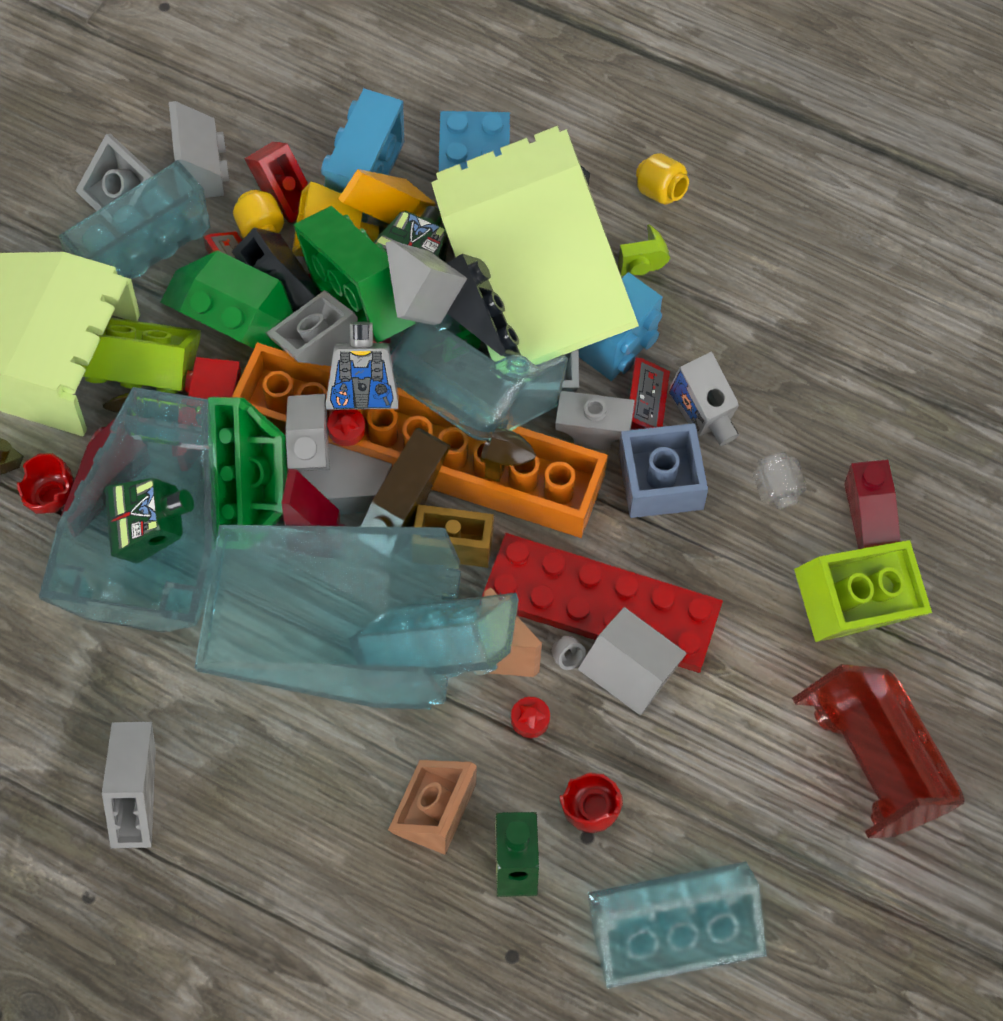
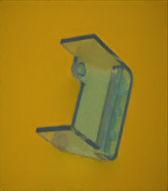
M448 314L445 315L441 324L437 325L415 321L416 324L406 328L390 350L398 387L470 437L482 441L491 440L497 427L512 431L557 407L568 358L564 355L539 367L521 355H511L495 362L456 336L459 322Z

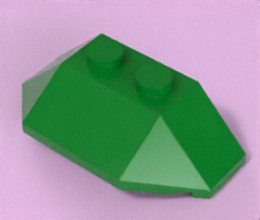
M217 250L177 269L160 303L252 348H255L258 342L284 351L267 335L269 330L293 314L282 281Z
M208 397L214 548L249 550L283 517L281 503L287 480L286 435L244 397Z

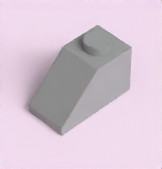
M326 394L288 396L286 415L288 469H295L299 472L330 470Z

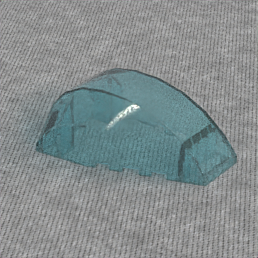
M133 387L110 428L111 433L104 446L98 449L93 458L94 464L84 481L81 480L74 493L75 498L68 511H64L58 522L39 598L86 620L165 633L197 625L209 601L218 570L217 512L210 407L208 399ZM156 478L175 485L179 491L183 489L189 491L194 500V509L181 515L183 527L181 539L137 564L111 556L105 487Z

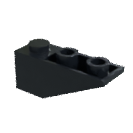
M254 227L232 251L237 260L282 281L293 313L320 294L279 233Z
M461 254L449 261L447 264L464 275L467 280L447 314L500 356L513 359L521 358L522 356L517 346L519 338L515 330L508 325L503 314L505 306L500 296L492 289L489 282L491 274L487 265L481 259L466 254Z

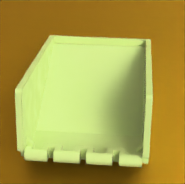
M558 126L535 134L536 141L529 144L528 139L524 138L501 147L502 155L497 157L494 151L468 160L466 161L468 168L464 170L458 164L437 172L438 180L431 182L455 257L466 254L481 259L487 265L491 274L489 282L492 289L500 296L504 303L505 311L503 314L508 325L515 330L519 338L517 346L522 356L519 359L500 356L487 345L499 379L639 326L568 131L566 129L560 132Z
M66 252L0 253V411L84 436L87 427L77 396L73 395L86 371L81 365H89L100 341L99 336L96 334L102 335L112 315L138 321L140 312L132 280L117 275L116 267Z

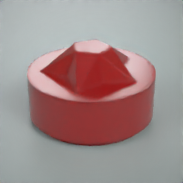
M336 409L327 420L328 435L334 443L340 446L355 445L365 435V419L357 409Z
M524 697L514 704L511 711V724L520 736L536 738L548 729L550 710L543 700L537 697Z

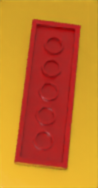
M505 533L484 589L485 592L491 587L517 616L593 640L598 638L600 633L625 607L687 653L678 667L697 673L701 672L723 600L509 533ZM483 592V595H482V597H481V604H482V605H483V602H484V592Z

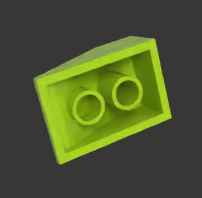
M910 540L819 556L794 569L815 642L844 637L932 613Z

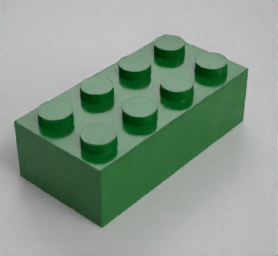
M329 206L293 224L314 285L321 292L325 290L353 311L358 318L357 322H372L373 341L379 343L416 324L415 321L397 318L388 255L379 242L375 244L363 228L358 229L354 226L348 215H342L333 206Z

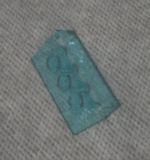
M517 593L390 608L349 638L363 681L380 680L381 684H388L406 677H411L412 681H420L432 675L442 674L443 678H452L463 672L474 671L475 675H484L498 668L497 663L511 652L519 601Z
M746 861L588 892L592 928L607 988L767 956L760 887Z

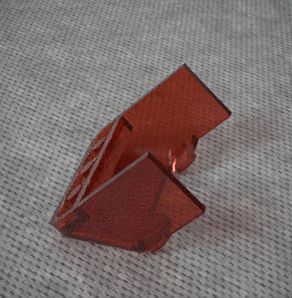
M841 664L792 698L795 705L814 706L816 709L814 712L815 718L824 730L843 734L877 795L878 800L872 804L873 813L871 814L874 826L865 831L868 838L897 837L948 814L964 804V795L901 683L889 670Z

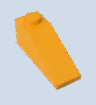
M357 169L338 198L342 203L388 224L400 212L407 211L420 217L427 206L436 205L434 201L407 179Z

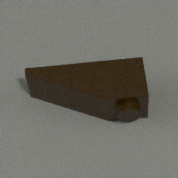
M419 427L416 428L372 500L358 535L388 553L407 543L414 529L418 504L425 505L451 445Z

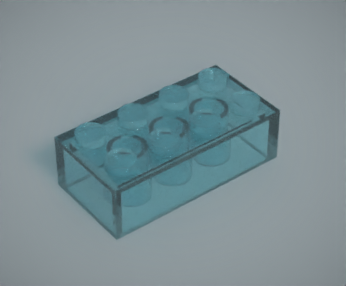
M177 160L60 234L59 238L63 252L116 267L117 275L129 279L140 277L149 267L162 259L171 257L180 247L191 240L199 239L211 228L204 189Z

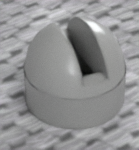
M562 636L558 642L553 643L551 649L553 659L564 670H572L578 667L586 655L585 647L572 636ZM569 650L571 653L565 657L564 653Z

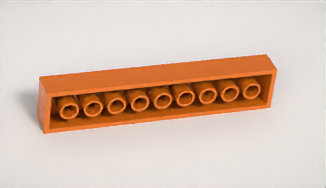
M257 342L232 397H244L286 435L288 396L326 394L327 398L331 366L298 362L286 351ZM398 387V409H357L365 419L366 429L365 435L360 442L352 446H340L334 443L328 435L330 444L391 463L393 467L413 432L419 427L451 445L432 490L578 538H582L605 477L608 458L607 454ZM327 409V420L336 409ZM497 427L513 431L522 436L531 445L536 454L535 459L528 463L513 466L506 465L500 482L485 478V463L480 461L485 442L491 440Z

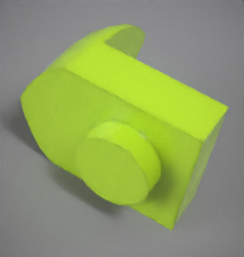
M647 225L648 241L620 245L618 266L621 276L626 275L628 272L633 275H643L649 271L659 270L671 259L666 242L652 225Z

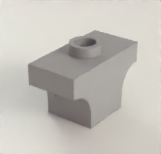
M561 391L555 423L556 430L569 434L574 439L575 445L610 451L612 442L620 440L621 431L631 430L635 400Z

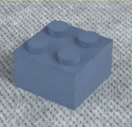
M695 423L621 431L618 454L630 518L704 510L708 486Z

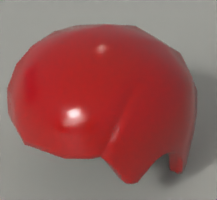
M39 453L23 464L25 474L23 480L17 482L18 492L23 505L34 513H56L67 502L74 483L73 474L68 465L55 454Z
M587 773L576 779H570L565 792L559 796V801L566 820L579 831L597 833L606 830L617 820L622 809L623 797L617 784L606 775Z

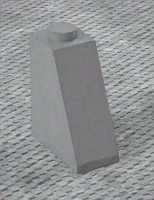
M329 443L330 470L300 471V473L339 509L340 514L367 513L372 500L391 471L392 464Z
M112 722L102 788L111 848H147L152 845L156 755L152 722Z

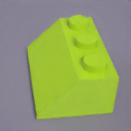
M110 318L102 335L96 334L99 336L100 341L89 365H81L86 370L83 375L85 377L84 380L90 383H105L107 380L120 382V385L125 388H141L142 385L156 387L158 392L166 394L177 393L178 390L182 391L185 387L187 371L193 370L201 338V330Z

